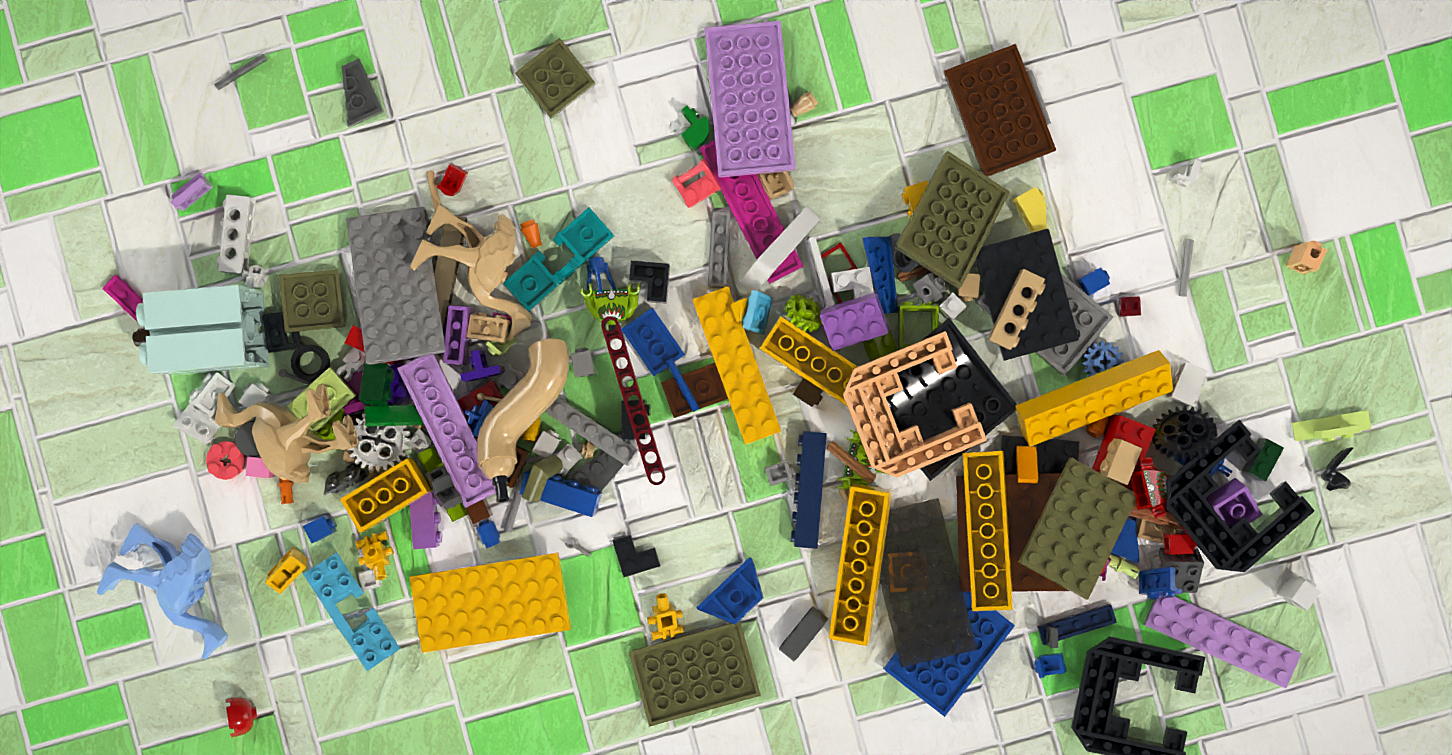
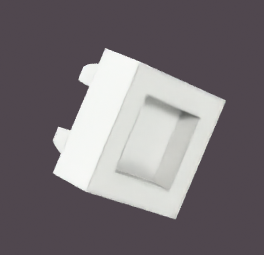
M418 429L409 438L411 442L407 443L418 454L427 450L432 445V439L422 429Z

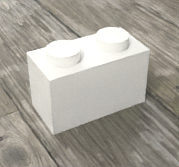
M1181 362L1172 381L1173 391L1167 393L1166 397L1185 406H1193L1199 400V390L1207 381L1208 377L1206 374L1208 371L1189 362Z
M1290 576L1277 595L1292 606L1308 611L1321 591L1316 588L1317 584L1308 578Z

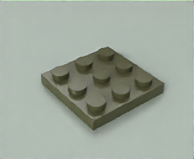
M560 38L515 72L516 76L550 119L596 84Z
M339 270L279 275L285 333L345 327Z

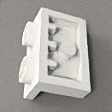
M214 371L208 372L201 380L203 382L199 388H195L189 396L191 398L189 400L190 404L195 405L211 417L217 411L218 394L224 393L227 397L235 387L233 383Z

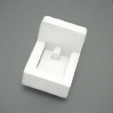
M1197 159L1190 161L1185 175L1176 174L1172 177V180L1182 187L1194 184L1196 179L1201 176L1203 170L1201 167L1202 161Z
M569 443L556 455L563 464L561 472L557 474L564 477L583 456Z

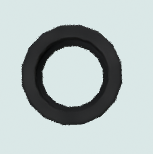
M303 345L297 348L291 357L293 373L305 381H315L330 367L328 353L317 345ZM313 351L320 356L322 365L318 372L307 374L300 367V358L304 353Z

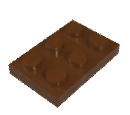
M715 363L682 374L700 409L728 399ZM675 378L661 382L674 418L693 412Z

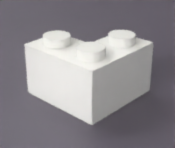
M870 267L829 274L832 293L850 290L852 299L874 293Z

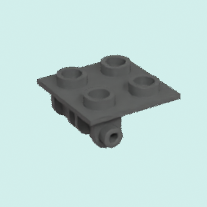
M352 463L345 470L336 471L328 475L323 494L338 493L345 488H349V484L353 486L354 482L357 484L365 480L364 478L367 477L365 470L361 471L362 463Z

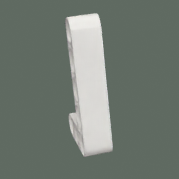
M806 206L756 260L740 284L749 292H752V290L759 291L772 273L822 218Z

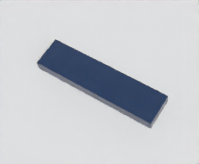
M1109 603L1039 625L1037 628L1042 644L1047 645V626L1058 628V641L1115 624L1117 620L1112 605Z

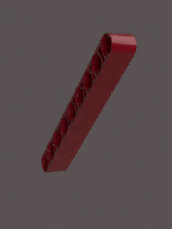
M607 316L602 320L601 328L645 472L652 485H660L665 481L666 473L621 326L616 318ZM612 320L616 323V327L614 330L608 331L605 325L608 321ZM615 339L621 340L622 343L618 350H614L611 347V343ZM620 358L627 360V366L623 369L617 366V361ZM629 376L633 379V385L626 388L623 385V379ZM632 395H636L639 398V403L636 406H631L628 403V399ZM637 414H642L645 418V422L642 425H637L634 422V417ZM648 433L651 440L648 444L641 443V434ZM648 452L656 454V461L654 463H649L646 460ZM653 471L661 472V481L656 482L652 480L651 474Z

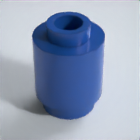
M489 519L478 523L479 527L476 528L482 545L485 544L486 549L500 543V535L494 521L490 522Z

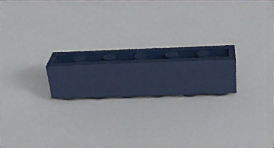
M803 431V434L799 435L798 446H801V454H797V465H800V471L795 476L798 492H794L793 504H797V508L792 513V523H795V531L791 530L790 542H794V547L818 549L827 433Z

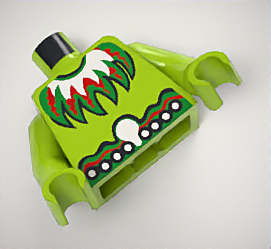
M630 282L628 289L602 290V294H599L598 290H593L592 294V285L590 283L589 290H584L583 286H580L587 309L593 318L598 319L599 322H602L607 316L616 318L618 322L627 321V318L633 315L638 306L640 283H638L637 288H633L631 286L632 282ZM612 320L608 321L607 330H614L616 323Z
M850 430V432H853V437L851 439L847 438L850 441L848 453L875 475L877 472L887 474L871 467L858 432ZM845 464L843 477H838V480H842V486H837V488L848 489L854 483L861 485L869 483Z

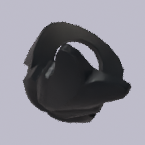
M1353 447L1339 452L1321 474L1322 480H1329L1326 487L1327 490L1348 489L1351 486L1350 480L1335 469L1353 450Z

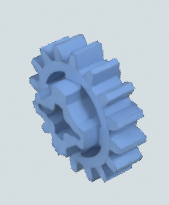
M1104 341L1099 342V346L1093 343V349L1088 348L1086 350L1088 354L1082 355L1086 359L1085 362H1081V365H1086L1083 372H1089L1088 377L1110 369L1113 365L1116 367L1120 363L1125 362V360L1120 359L1123 353H1117L1118 346L1111 348V342H1108L1105 346ZM1096 352V357L1094 359H1091L1093 354ZM1100 360H1106V364H1100ZM1092 366L1098 370V373L1093 370Z

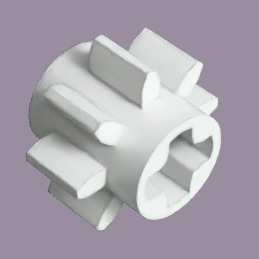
M259 265L247 266L246 271H243L242 278L246 279L245 285L253 289L259 286L262 288L268 278V275L264 274L265 269Z

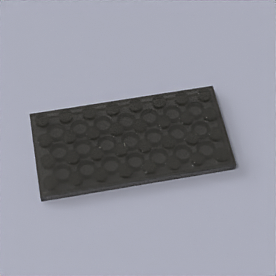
M939 498L890 509L879 581L901 667L977 650Z

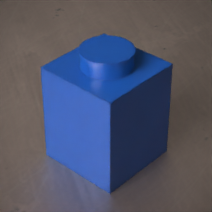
M1101 267L1077 279L1082 291L1088 296L1111 284L1109 282V274Z
M329 514L303 526L311 543L318 542L337 532L335 528L337 527L336 521Z

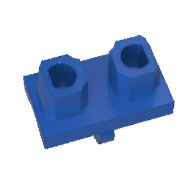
M484 399L481 407L474 405L472 410L466 409L465 414L469 416L467 423L472 424V435L478 437L484 419L494 408L491 402Z

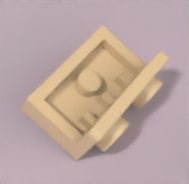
M787 171L756 174L770 201L787 194L794 188L793 179Z

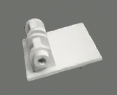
M192 404L186 407L173 424L177 429L206 445L208 442L212 443L214 441V434L220 428L215 423L216 412L211 417Z

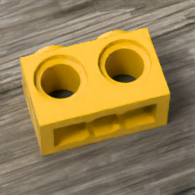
M292 547L267 573L265 583L281 594L307 567L308 558Z

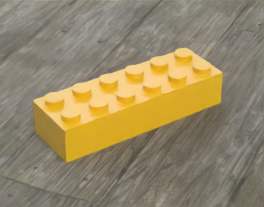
M780 316L759 350L848 407L843 392L853 369L858 366L832 351V349L800 328L797 329L794 324Z

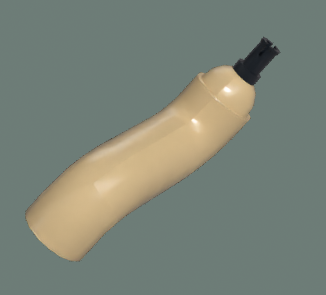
M545 339L535 342L528 348L530 367L527 374L490 411L479 430L477 439L478 467L488 479L492 480L496 491V502L498 503L509 501L507 491L508 477L512 475L517 463L516 444L519 437L554 403L567 382L569 354L567 343L563 340Z

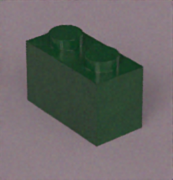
M364 363L359 401L365 406H388V402L392 397L390 386L391 381L394 380V371L387 363L371 365Z
M1259 438L1256 445L1261 451L1245 463L1241 472L1258 481L1266 482L1284 447L1267 438Z

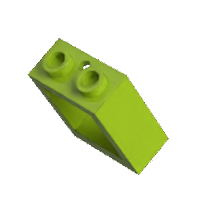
M903 302V305L898 306V350L912 345L904 344V312H931L932 332L939 326V306H933V302L926 304L922 302V306H914V302Z

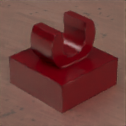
M1140 296L1119 298L1120 317L1141 316Z

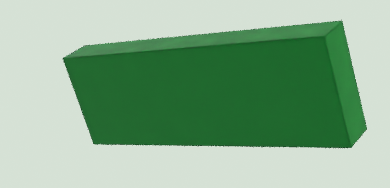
M415 405L364 407L365 427L425 425Z

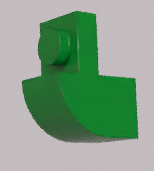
M686 105L681 109V112L691 127L681 134V138L692 152H695L708 139L709 122L706 116L699 120L700 116L694 108L690 109Z

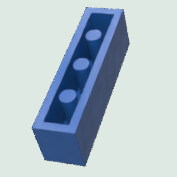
M531 469L525 472L519 493L523 495ZM557 474L547 480L540 501L589 517L597 514L602 492L598 491L597 487L591 485L582 486L576 480L569 479L567 481L561 479L562 477Z

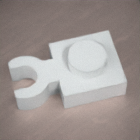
M353 347L342 360L346 363L345 366L339 367L336 373L341 376L344 372H347L344 379L350 381L354 370L359 373L363 369L364 363H366L365 353Z

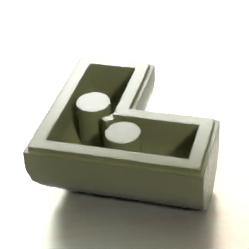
M552 454L532 466L522 498L529 502H539L541 500L547 480L561 472L563 468L562 461L558 456Z

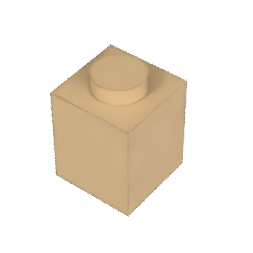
M968 273L962 287L957 288L956 296L960 297L961 301L972 302V299L978 298L980 275Z

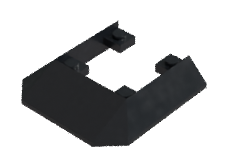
M1240 419L1216 438L1217 442L1213 443V449L1207 448L1208 454L1201 452V458L1193 457V461L1190 460L1167 480L1166 508L1216 569L1246 572L1315 510L1303 496L1296 494L1287 481H1283L1269 493L1280 508L1256 529L1249 524L1245 517L1240 518L1230 528L1225 524L1205 499L1219 487L1208 472L1232 451L1237 454L1243 463H1247L1261 451L1250 438L1252 434Z
M1111 636L1086 652L1071 725L1072 730L1085 750L1101 755H1186L1184 751L1187 737L1186 730L1166 726L1163 744L1128 737L1131 720L1126 717L1112 715L1119 678L1139 682L1142 664L1177 671L1174 689L1195 694L1198 678L1202 676L1206 657Z

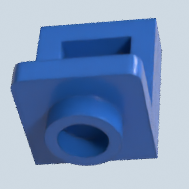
M1063 653L1040 655L1036 659L1034 668L1039 678L1066 672Z

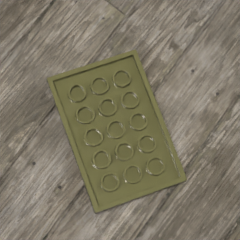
M946 151L894 248L956 288H960L1010 191L949 151Z
M1069 458L1018 563L1088 600L1136 502L1135 493L1076 459Z
M741 621L736 625L728 623L629 651L649 727L761 696Z

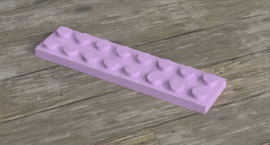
M436 355L421 356L397 368L446 470L450 474L456 490L463 499L465 508L495 494V486H493L492 480L488 479L478 467L477 439L472 435L473 431L469 423H467L463 410Z
M1159 596V599H1154L1143 624L1283 688H1287L1302 654L1177 597L1167 598Z

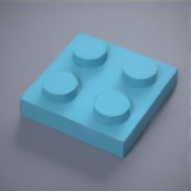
M752 290L747 300V313L743 317L744 329L757 334H765L773 301L772 297Z

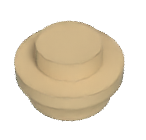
M586 440V443H582L580 454H583L584 459L593 457L595 445Z

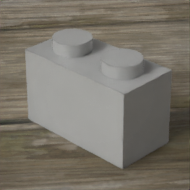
M586 347L575 349V353L571 354L575 377L596 375L597 369L594 352Z

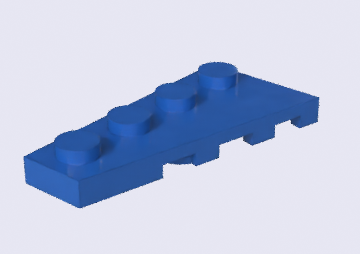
M862 238L875 291L877 292L884 314L898 313L891 238Z

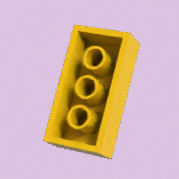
M407 458L342 497L340 501L359 533L412 504L432 490L413 458Z

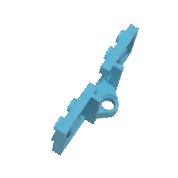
M337 552L303 573L332 621L366 671L400 650L399 645L374 608L365 613L368 620L354 629H351L336 604L351 594L356 599L363 595L364 592Z

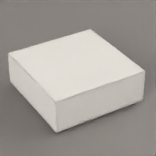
M369 569L358 573L362 591L383 586L381 580H375L373 570Z

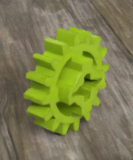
M797 294L796 296L792 295L786 302V308L784 309L787 312L786 317L791 318L790 323L796 324L797 329L802 327L804 332L807 329L809 332H812L813 330L817 331L823 324L820 318L821 309L823 308H818L819 303H815L812 297L807 299L805 294L803 297Z

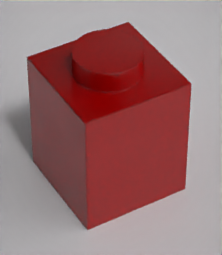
M1186 532L1163 533L1164 553L1170 555L1194 554L1196 544Z

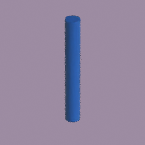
M673 359L667 360L666 364L692 411L695 412L700 409Z

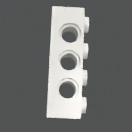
M226 195V199L223 201L224 218L221 220L220 256H218L216 262L220 272L243 274V271H246L249 264L255 199L251 197ZM239 211L240 218L234 220V214ZM237 230L238 237L233 240L232 233ZM235 249L236 255L231 259L230 252Z

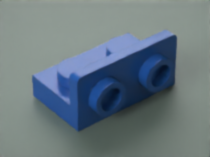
M1166 567L1140 571L1139 594L1146 595L1148 599H1159V596L1173 598L1175 594H1182V589L1175 587V568Z

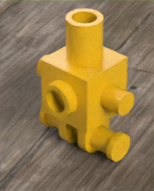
M386 530L380 534L373 533L372 537L365 536L363 540L356 541L357 549L361 550L362 548L363 557L358 558V562L360 565L365 564L373 570L375 580H383L387 577L385 566L390 564L388 555L394 554L392 546L386 548L380 542L389 539Z
M666 593L656 595L657 606L652 607L653 616L647 617L648 625L655 624L658 629L655 632L651 631L652 640L655 641V639L659 638L664 640L666 636L672 638L675 634H683V627L681 624L677 626L676 619L683 617L681 609L675 611L671 602H668V595Z

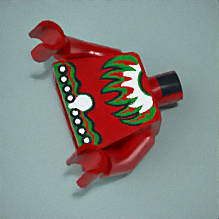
M1152 457L1140 458L1141 471L1132 473L1130 478L1132 490L1135 493L1137 510L1150 508L1152 514L1155 515V519L1166 516L1164 507L1166 505L1167 474L1165 471H1158L1153 466Z

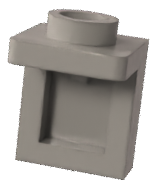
M787 461L765 467L770 486L793 480L792 475H795L792 464L788 465Z

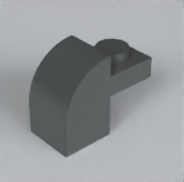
M443 466L425 474L432 494L440 507L443 506L446 510L463 502L460 493L453 486L450 474Z

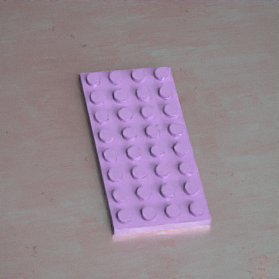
M781 21L705 28L718 176L730 177L796 170Z

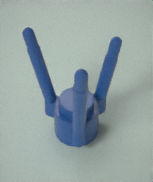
M603 257L589 259V265H587V290H589V283L591 284L593 274L596 275L599 294H602L600 274H603L604 270L612 289L616 290L608 269V263H604Z

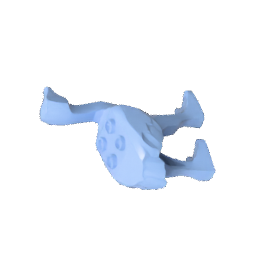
M139 523L133 524L120 549V555L125 556L130 551L135 552L142 543H145L158 553L164 568L155 570L143 567L134 570L112 562L104 572L97 589V594L103 595L108 590L113 591L122 579L135 581L156 590L160 607L174 625L196 630L202 634L204 639L202 658L207 659L213 651L225 643L228 634L217 623L192 616L187 611L204 596L205 583L211 577L212 561L209 549L204 547L197 536L190 533L181 544L182 552H180L172 543L159 539L146 527Z

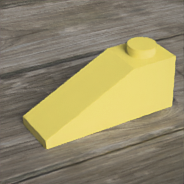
M1037 187L1012 200L1030 233L1047 229L1045 196Z

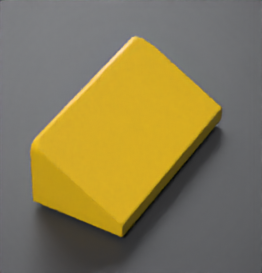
M748 298L731 303V308L737 322L743 321V317L747 313Z

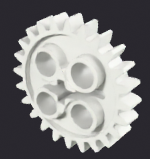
M364 413L362 414V421L356 418L358 425H354L359 443L356 447L347 450L354 451L350 457H358L355 463L360 464L362 462V469L369 466L368 469L372 472L375 467L377 472L380 473L382 467L387 471L388 466L394 467L396 461L398 463L402 462L400 460L401 456L407 457L404 450H410L406 444L411 442L410 439L406 438L410 435V432L404 431L407 425L377 426L376 432L369 434L367 432L368 427H365ZM389 430L396 431L394 438L388 439L386 437ZM362 436L379 440L381 437L384 442L395 443L396 446H390L381 442L377 445L373 440L362 439ZM371 444L372 447L369 452H362L363 445ZM385 448L391 450L388 457L381 456V451Z

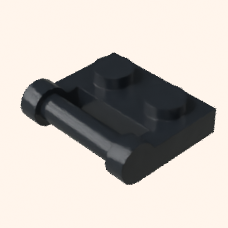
M283 312L262 315L268 353L297 349L304 345L301 342L300 332H292L293 343L288 344Z

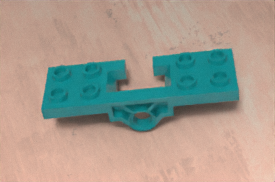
M588 207L553 238L559 247L565 243L575 254L561 270H557L552 275L542 264L547 258L539 251L535 255L533 254L531 259L503 284L530 312L615 236L591 208Z

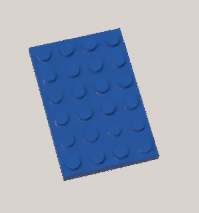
M953 577L883 669L945 717L1015 625L996 610L972 611L971 592H960V583Z

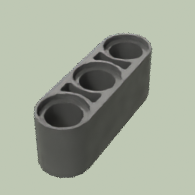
M812 606L783 641L778 650L793 662L796 661L826 624L828 618Z

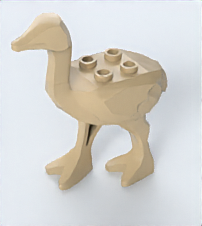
M439 204L426 233L431 236L442 225L451 224L464 235L469 248L461 245L439 247L423 239L410 268L415 271L423 262L435 255L451 258L467 265L468 283L479 303L485 307L503 311L511 317L512 326L507 340L512 341L517 334L529 327L533 316L521 304L496 298L490 293L500 282L504 283L508 272H505L507 265H512L516 257L513 254L515 246L514 225L502 213L498 216V221L494 223V232L484 237L477 232L474 226L458 219Z
M319 384L316 392L313 389L306 390L309 409L308 414L300 420L286 408L274 403L257 402L243 411H238L231 405L224 393H219L217 396L218 406L215 423L226 428L240 427L256 417L252 428V435L265 467L283 480L288 479L296 483H308L311 469L307 464L310 460L311 452L320 454L334 449H351L359 443L353 421L349 415L344 416L342 424L339 420L333 422L332 427L336 437L333 440L323 439L308 430L314 421L331 415L325 384Z

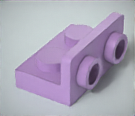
M198 173L171 195L173 198L171 203L175 208L184 211L211 190L213 186L203 173Z

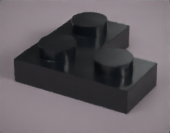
M632 535L613 540L623 577L661 566L655 548L636 552Z

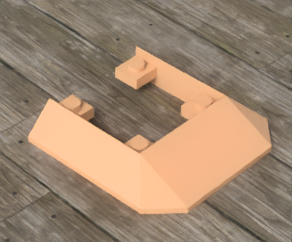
M946 331L853 369L843 396L872 468L898 478L987 441L982 425L978 422L971 403L952 409L957 427L923 440L917 425L898 431L886 400L887 396L904 390L897 372L931 358L939 375L957 368L951 351L953 349Z

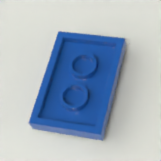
M653 307L621 328L653 376L668 367L666 364L667 360L672 358L676 362L685 355Z

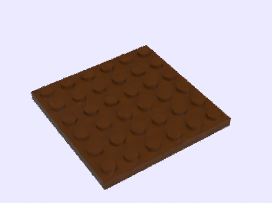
M1061 473L1038 474V483L1018 482L1017 474L1005 475L1012 592L1069 591L1018 563ZM956 476L960 592H971L964 476Z

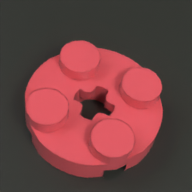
M223 441L214 444L206 458L208 472L219 479H233L245 470L247 456L238 450L235 442ZM226 455H228V459H231V463H227V466L222 462Z

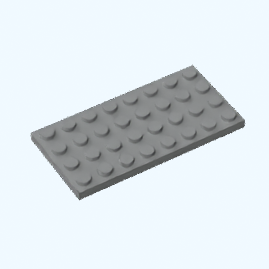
M424 207L346 218L367 365L446 352L432 257L423 262L415 271L410 268L421 241L424 239L429 242V237L426 233L427 224Z

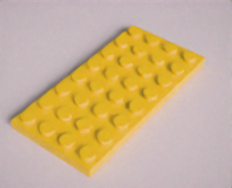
M559 552L409 577L422 653L572 629Z

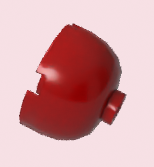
M233 697L226 699V703H230V706L226 707L229 729H234V733L230 734L231 738L246 734L253 727L254 719L257 718L256 707H252L250 701L246 698Z

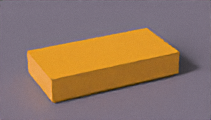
M1017 446L1018 482L1038 483L1036 447Z

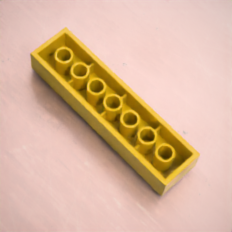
M729 286L692 299L745 445L781 432L742 322L736 321L732 311L731 303H734Z
M1157 350L1015 405L1020 432L1031 447L1173 391L1170 362L1160 350Z
M1003 451L963 453L972 611L1013 610Z
M855 483L850 486L829 639L867 646L871 640L892 490Z

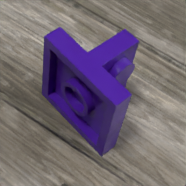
M474 350L471 351L472 356H469L471 367H475V371L463 373L460 376L462 382H473L501 375L505 372V368L502 365L488 367L485 351Z

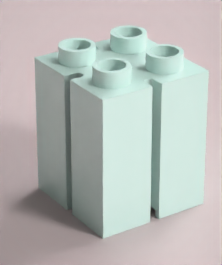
M241 285L142 293L143 303L137 305L136 317L138 324L141 327H145V330L150 331V336H146V343H141L139 347L140 361L143 366H148V373L182 375L269 367L265 332L260 333L258 327L264 326L262 315H265L264 291L250 289Z

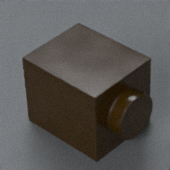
M802 379L792 395L813 407L814 404L818 406L823 398L821 393L823 391L807 380Z

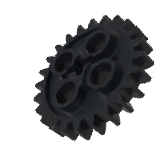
M1186 406L1183 407V410H1179L1176 407L1175 412L1169 409L1168 415L1162 413V419L1157 418V424H1153L1155 432L1152 440L1156 450L1160 449L1161 455L1166 453L1167 459L1174 456V461H1177L1179 457H1182L1183 462H1185L1186 457L1193 461V456L1195 455L1201 458V452L1208 454L1207 448L1213 449V443L1217 442L1216 437L1218 433L1213 417L1209 418L1208 412L1202 414V409L1195 411L1193 406L1190 410H1187Z

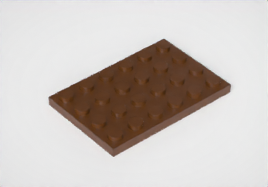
M1016 44L944 70L943 73L982 174L989 177L1057 151Z

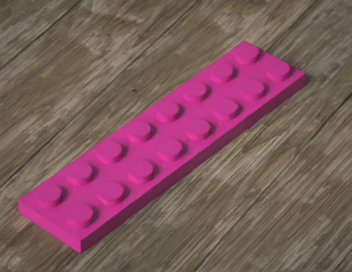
M714 140L700 147V151L722 187L721 192L757 260L785 229L756 174L730 177L718 176L716 144ZM795 249L767 280L769 284L803 267Z

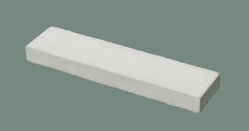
M816 237L808 238V247L825 306L828 308L835 305Z

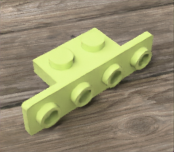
M1367 410L1292 422L1295 441L1314 438L1322 439L1323 442L1334 441L1336 436H1341L1342 439L1352 438L1355 433L1371 429L1369 412Z

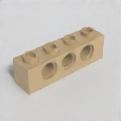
M1025 269L1020 270L987 340L1008 350L1017 346L1020 340L1018 334L1021 329H1025L1028 323L1027 315L1029 312H1033L1037 304L1035 299L1038 294H1042L1045 288L1044 278ZM1024 287L1029 288L1031 291V295L1028 298H1024L1021 294ZM1015 305L1022 307V313L1019 316L1013 313ZM1008 322L1014 326V330L1010 334L1004 330Z

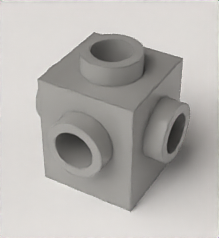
M933 272L913 284L919 298L925 304L933 301V303L943 298L942 293L947 290L943 279Z

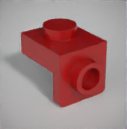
M451 163L446 170L443 180L438 183L437 188L447 196L456 195L461 191L468 172Z

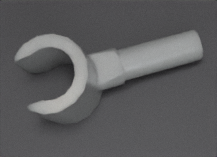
M569 537L574 541V545L570 546L565 543L567 548H575L587 557L590 556L591 553L581 547L576 538Z

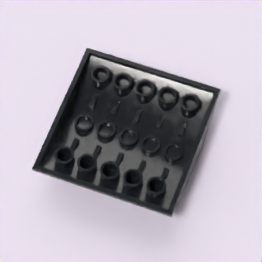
M948 318L922 340L946 331L953 349L951 351L957 368L939 375L932 358L897 372L904 390L886 397L898 431L917 425L923 440L957 427L952 409L967 403L972 404L985 436L1016 411L1015 405L1017 403L951 319ZM970 448L919 469L931 481Z

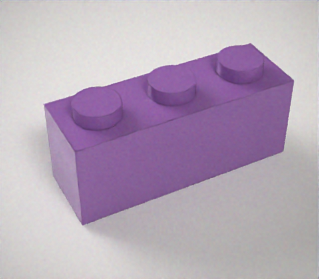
M449 305L445 337L446 352H444L443 363L467 366L470 338L466 336L470 314L472 315L473 312L472 308Z
M432 491L410 504L413 549L436 548L442 543V532L438 528V523H441L440 512H437L438 503Z

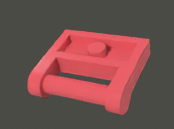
M705 159L699 161L698 165L682 175L672 178L674 185L679 190L688 208L695 206L722 189ZM701 171L705 172V176L687 187L684 186L683 182Z

